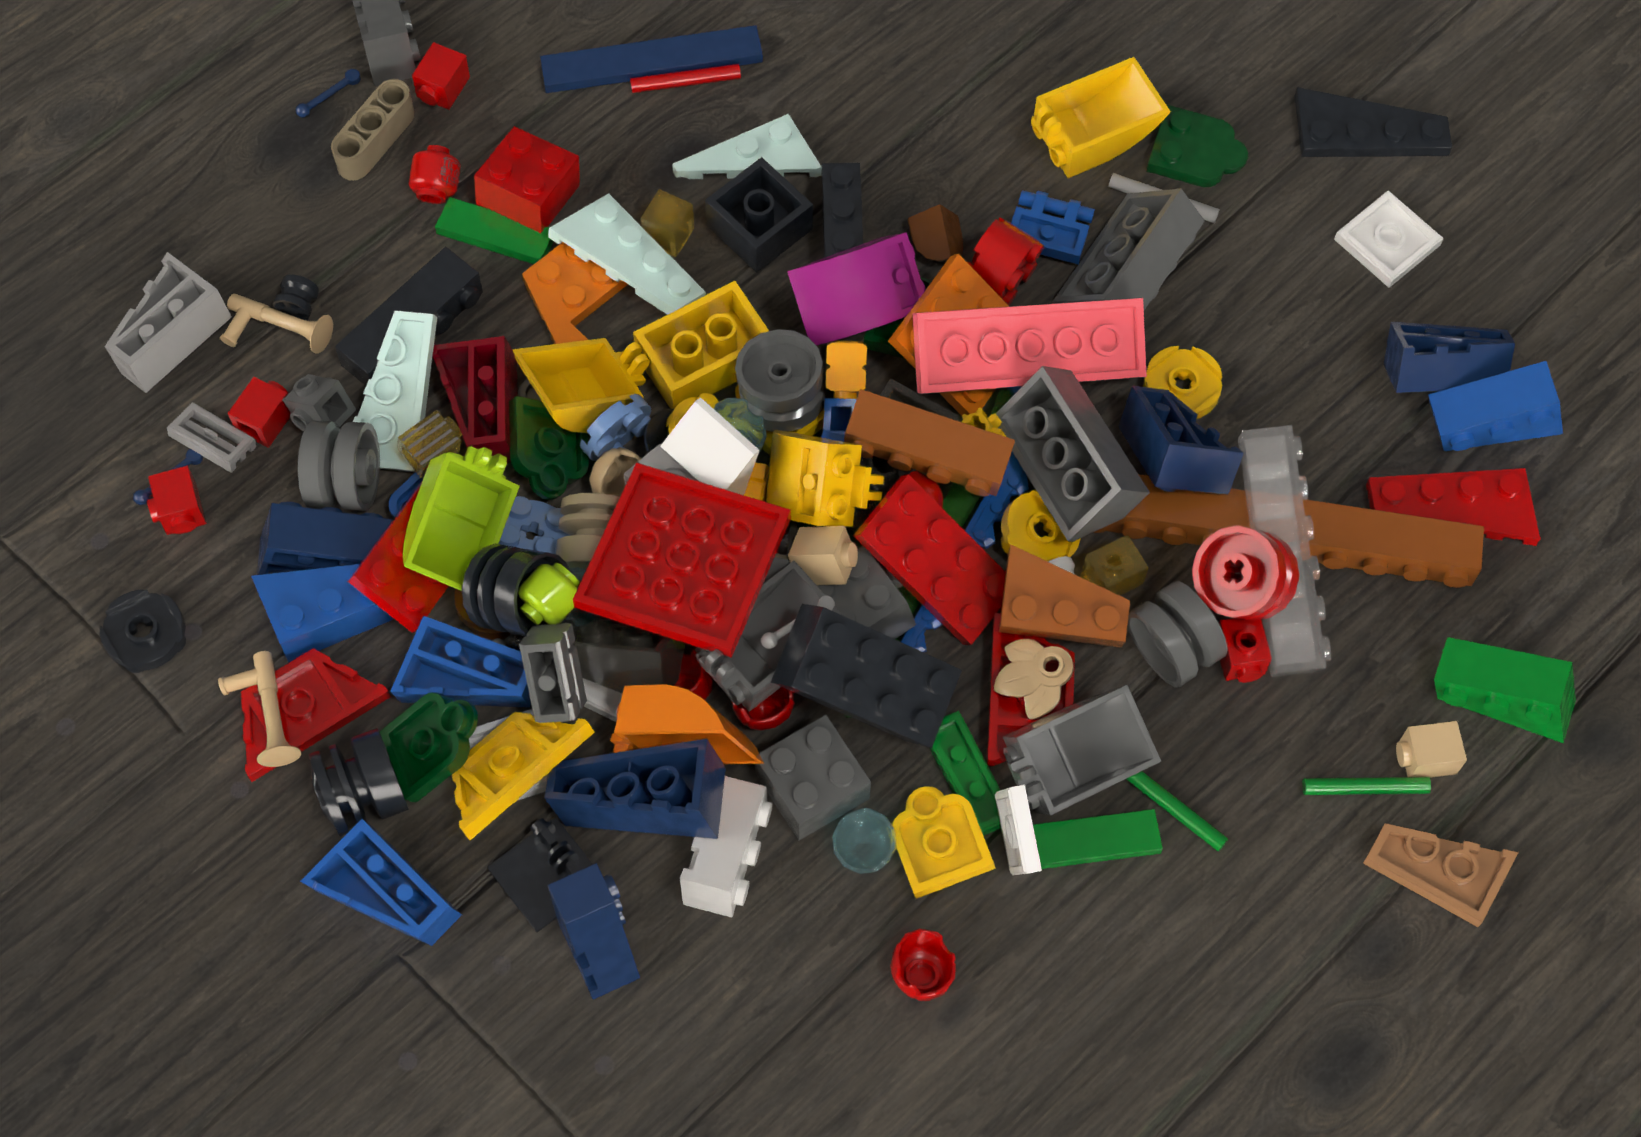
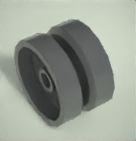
M777 329L760 333L749 340L737 356L735 372L744 414L754 425L767 431L782 430L790 432L802 429L817 418L824 408L826 386L823 377V361L819 348L809 337L796 331Z
M311 421L306 425L303 432L298 455L299 489L306 507L313 509L334 508L339 502L341 508L345 510L368 511L375 500L380 475V450L377 433L373 425L365 422H347L340 429L338 424L332 421Z
M1174 581L1158 591L1155 603L1144 601L1129 611L1127 627L1135 645L1155 673L1174 688L1181 687L1196 677L1198 665L1210 667L1227 654L1226 638L1216 618L1203 600L1188 585L1180 581Z

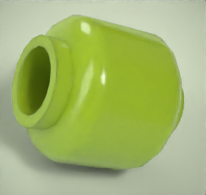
M555 563L553 566L541 564L518 588L519 597L524 603L519 609L536 625H539L542 621L548 624H560L574 609L573 598L580 582L569 570L559 563Z

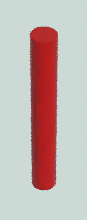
M739 64L635 77L630 78L632 93L741 79Z

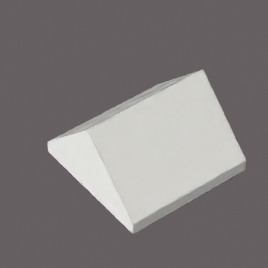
M701 397L693 403L661 444V447L699 482L744 495L759 453L757 447Z

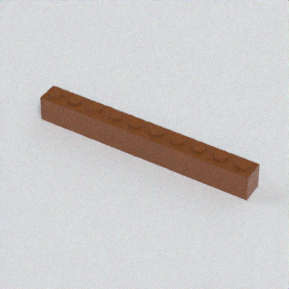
M1139 475L1150 493L1123 519L1093 532L1102 533L1109 531L1123 533L1124 536L1132 539L1156 538L1162 539L1171 545H1182L1184 543L1202 545L1207 537L1222 528L1242 526L1277 535L1289 544L1298 563L1305 561L1320 563L1330 569H1343L1345 567L1360 569L1370 575L1393 574L1403 576L1409 581H1439L1449 587L1460 588L1472 586L1482 569L1484 526L1231 488L1229 495L1181 489L1168 492L1155 487L1149 476Z

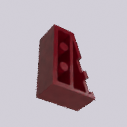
M505 336L434 345L432 357L440 373L439 376L448 394L452 410L467 448L469 446L476 449L486 447L492 450V456L501 454L507 457V463H511L509 401L517 396V361Z

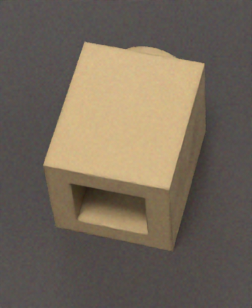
M845 526L800 527L788 557L790 562L795 561L816 585H843L847 583L852 567H855L857 564L858 551L855 543L851 542Z
M1457 721L1408 727L1396 745L1398 763L1400 767H1405L1407 777L1432 778L1456 775L1467 761Z

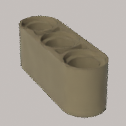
M389 79L380 84L334 137L331 143V150L339 175L344 179L359 180L366 176L414 119V106L409 87L405 82L398 79Z

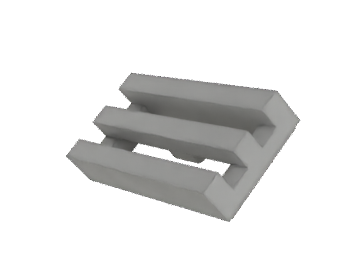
M193 402L167 427L168 436L230 473L236 469L237 461L242 462L246 458L247 451L252 452L256 448L255 438ZM191 417L235 442L238 446H233L218 437L217 433L208 428H203L189 419Z

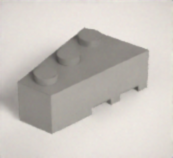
M168 252L161 261L164 267L154 281L148 280L144 286L143 291L145 295L136 309H129L105 345L120 373L145 393L232 317L218 290Z

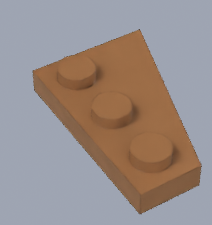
M1384 824L1363 864L1479 927L1519 852L1505 849L1499 852L1481 848L1480 844L1464 841L1463 843L1437 838L1436 834Z

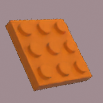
M959 254L949 257L888 342L916 369L913 313L1009 306ZM996 388L939 393L962 416L963 414L977 413L978 408L984 407Z

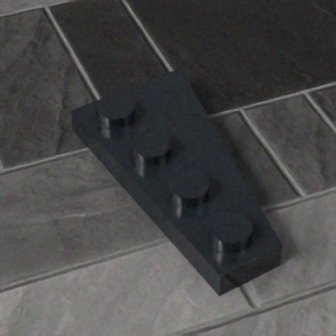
M1299 87L1296 89L1295 105L1301 157L1449 156L1452 143L1448 117Z

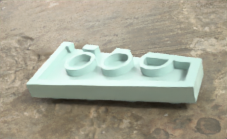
M609 193L549 228L548 238L558 244L564 242L575 249L574 254L585 262L592 260L606 270L605 275L616 282L620 280L635 288L636 295L667 315L706 294L694 279Z
M394 311L377 356L378 364L372 379H369L363 393L365 398L359 414L354 417L353 422H365L373 425L379 443L380 469L416 472L419 469L420 455L415 457L414 454L421 450L422 441L411 449L407 447L423 436L424 427L405 441L401 439L421 426L425 421L437 317L434 314Z

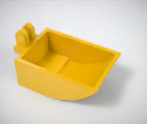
M1132 57L1037 96L1031 125L1037 138H1043L1048 146L1054 165L1061 167L1067 178H1070L1104 164L1126 152L1159 126L1171 111L1136 58Z
M606 338L512 349L517 363L553 420L561 428L568 431L588 433L587 430L591 424L613 404L621 401L626 406L634 402L630 398V395L639 394L644 398L637 386H642L645 383L646 379L642 374L650 364V360L646 354H641L642 348L638 342L629 344L623 352H614Z
M773 430L765 502L790 509L791 520L816 526H853L855 507L867 509L868 500L881 501L882 492L869 490L870 484H883L884 476L871 474V467L860 466L862 445Z

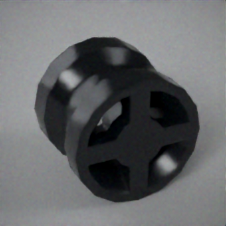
M299 275L284 276L280 284L282 292L276 295L273 308L297 318L308 320L312 312L310 304L316 301L319 294L318 286L311 280Z

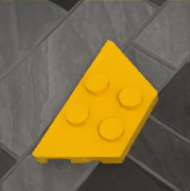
M514 712L470 749L465 764L452 774V780L456 784L454 791L455 801L461 810L462 820L459 821V827L469 840L473 839L595 732L588 721L578 718L575 724L561 722L538 723L535 722L534 716L531 713Z

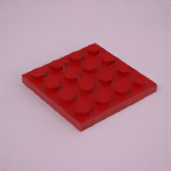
M636 462L574 595V608L712 652L718 649L725 656L732 658L791 520V510Z

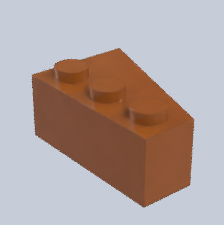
M1010 544L999 632L1113 647L1123 646L1126 642L1130 600Z

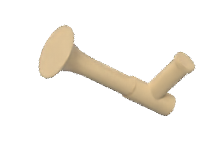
M234 293L229 297L227 307L229 310L237 313L225 333L220 336V339L225 344L235 347L250 318L304 336L310 341L311 351L316 354L322 352L328 345L333 332V320L329 315H323L318 321L303 320Z
M269 651L257 652L253 655L255 669L228 677L218 678V683L224 696L236 690L258 685L267 730L266 749L256 759L262 766H283L299 759L301 751L297 747L288 744L283 732L272 654Z

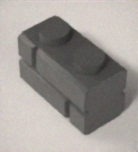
M561 623L533 626L519 646L535 722L547 723L575 720L580 713V709L587 702L577 647L573 645L575 637L572 624Z

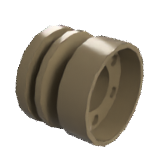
M578 493L562 498L560 513L564 516L559 519V529L570 536L557 539L556 554L568 564L571 573L577 579L582 580L620 496L600 493Z

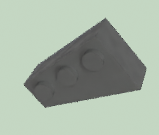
M352 0L374 86H378L389 79L405 80L412 78V74L416 69L414 62L421 61L416 38L409 40L408 33L413 32V27L408 10L401 11L400 4L406 3L405 0Z

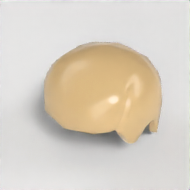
M621 447L612 448L604 452L595 462L589 481L592 492L621 496L625 488L624 473L642 458L629 449Z

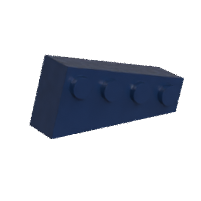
M708 739L561 761L548 773L544 798L565 826L718 839L726 767Z

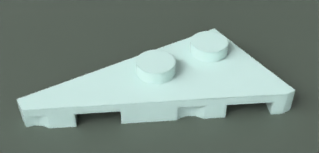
M789 114L672 164L673 173L676 178L685 177L688 179H703V174L727 173V179H732L761 157L783 177L784 173L809 172L810 177L821 176L822 171L821 165Z

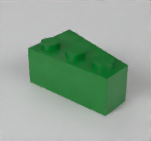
M1447 637L1434 678L1438 699L1443 700L1449 705L1474 711L1564 744L1576 702L1573 662Z

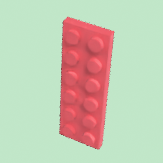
M1143 298L913 313L917 393L1023 386L1042 366L1071 370L1078 382L1147 377Z

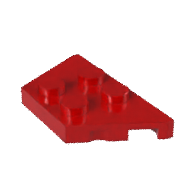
M994 613L987 748L988 766H995L1006 761L1003 749L1007 746L1003 736L1073 705L1074 671L1070 680L1061 686V696L1057 706L1046 715L1037 719L1030 720L1028 718L1024 697H1008L995 692L994 684L999 672L1006 665L1012 663L1006 655L1005 646L1016 640L1032 639L1044 648L1049 646L1063 648L1071 656L1075 667V653L1059 644L1049 643L1042 637L999 632L1001 613ZM1048 661L1045 665V670L1047 672L1056 671L1059 667V661Z
M314 648L275 671L278 689L277 698L283 732L288 744L297 747L301 752L391 697L384 685L380 683L376 685L359 676L357 671L344 664L334 663L329 656ZM257 684L241 691L242 711L244 713L243 739L246 744L247 760L245 772L251 782L276 768L262 766L256 759L266 749L267 730L261 695H259Z

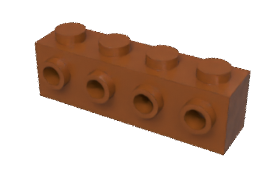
M862 389L859 391L844 436V442L862 445L861 457L863 458L876 456L888 460V464L896 469L910 471L912 468L927 473L926 476L935 482L948 484L951 481L965 486L968 492L983 497L989 494L997 496L1015 443L1014 439Z

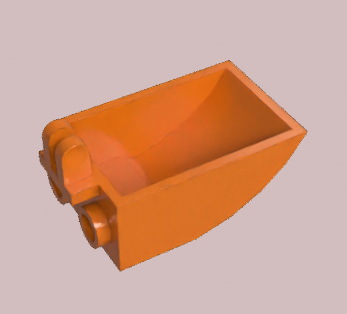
M668 684L624 686L622 699L617 707L615 730L610 740L615 744L613 753L708 739L723 764H764L756 746L742 731L703 698L688 689Z

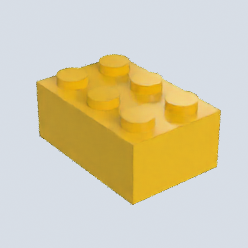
M733 281L634 331L633 336L634 342H638L642 348L641 354H646L650 360V364L645 371L670 409H675L680 402L687 398L698 397L702 393L714 394L737 382L735 366L739 352L749 340L769 330L736 281Z

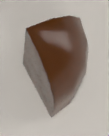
M939 204L908 218L913 243L916 250L925 258L946 262L950 256L956 254L962 257L964 246L958 215Z

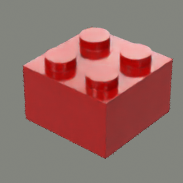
M514 126L474 175L476 205L490 209L542 233L544 228L550 225L580 186L579 156Z

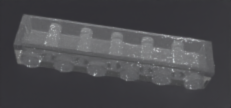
M1292 425L1245 430L1239 436L1238 442L1239 449L1244 453L1241 464L1250 528L1273 533L1289 544L1297 558L1300 576L1296 593L1287 607L1273 617L1263 619L1265 635L1272 657L1270 662L1271 677L1320 672L1327 668L1326 661L1331 660V646L1328 636L1322 637L1320 621L1325 620V605L1323 597L1316 596L1314 580H1319L1320 570L1317 556L1310 555L1308 540L1314 539V528L1311 516H1305L1303 500L1308 499V485L1305 475L1299 476L1297 460H1302L1300 436L1293 435Z

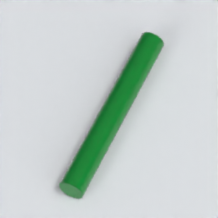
M1143 771L1126 779L1216 851L1219 852L1228 841L1225 835Z
M1429 777L1304 778L1302 788L1304 795L1430 794L1431 780Z

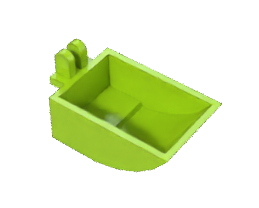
M469 446L465 456L447 452L430 460L407 525L403 548L404 567L462 591L465 572L472 558L483 547L495 543L499 544L517 495L519 485L506 480V477L503 475L507 464V457L501 454L492 456V450L486 447L476 449Z

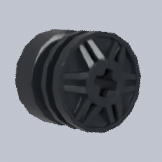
M496 543L483 547L472 558L465 572L462 586L463 606L469 619L480 628L526 637L531 627L536 626V624L520 611L519 608L524 603L519 597L518 588L541 564L553 566L555 563H559L570 571L568 564L559 555ZM568 615L566 616V618H565L561 623H565V621H566ZM542 621L539 625H547L548 623Z
M378 728L351 738L354 757L350 759H345L336 744L329 746L334 761L332 766H326L319 750L308 754L311 762V781L325 817L334 825L339 836L345 835L350 831L345 814L353 811L357 823L361 819L366 821L364 807L372 804L382 820L409 810Z

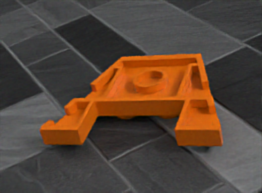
M564 242L522 273L523 282L541 319L544 320L554 344L588 340L575 326L628 285L624 281L616 282L605 275L606 270L592 260L585 262L574 254L575 249Z

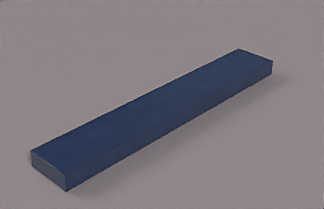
M757 25L543 55L540 56L546 93L629 82L630 78L733 64H739L740 66L763 62V54Z

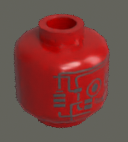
M429 145L427 150L419 151L413 156L409 187L416 193L417 199L431 204H443L446 202V199L453 197L457 192L461 164L456 157L450 155L448 148L439 145Z

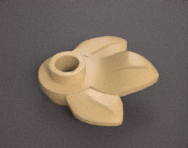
M1032 639L1016 640L1005 646L1006 655L1012 663L1006 665L999 672L994 684L995 692L1008 697H1024L1026 714L1030 720L1046 715L1059 703L1061 686L1066 684L1073 674L1074 664L1071 656L1063 648L1057 646L1044 648ZM1050 660L1059 661V667L1054 672H1047L1045 670V665Z

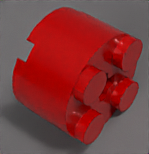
M999 217V220L996 219L989 226L974 248L976 253L971 261L973 264L968 261L967 263L1010 306L1018 293L1016 288L1021 280L1026 283L1038 265L1036 260L1045 245L1012 223Z

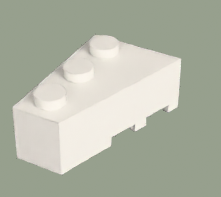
M725 776L718 839L694 838L691 846V851H694L690 867L689 869L683 868L680 876L683 905L731 918L733 917L736 905H744L750 883L744 880L747 866L755 867L761 847V842L755 840L759 826L767 827L772 810V803L767 802L766 786Z

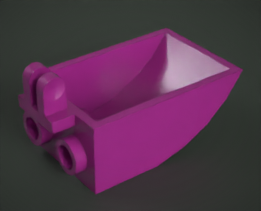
M907 232L880 237L787 271L807 336L815 345L852 336L907 316L926 290L923 281L920 279L914 259V248L909 242Z

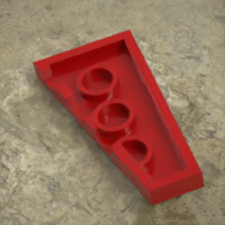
M1525 468L1369 477L1366 483L1370 509L1484 526L1485 538L1502 541L1506 537L1522 540V544L1537 546L1540 541Z

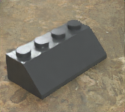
M1181 188L1128 193L1052 301L1053 304L1143 298L1145 310L1150 301L1157 296L1159 288L1167 276L1176 268L1177 261L1186 248L1195 240L1196 233L1205 222Z
M1042 366L996 413L1002 421L998 428L1005 433L1006 437L1015 440L1012 452L1068 542H1074L1123 519L1150 493L1071 370Z

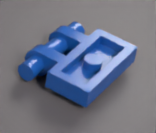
M1022 190L1018 205L1032 209L1028 210L1016 206L1011 223L1045 245L1040 255L1079 265L1090 225L1076 221L1092 223L1095 209L1081 206V201L1070 199L1069 202L1050 198L1048 197L1049 193L1037 191L1035 194ZM1044 211H1045V212L1052 213V214L1064 216V219H1063V218H1059V217H1055V216H1051V215L1044 214Z

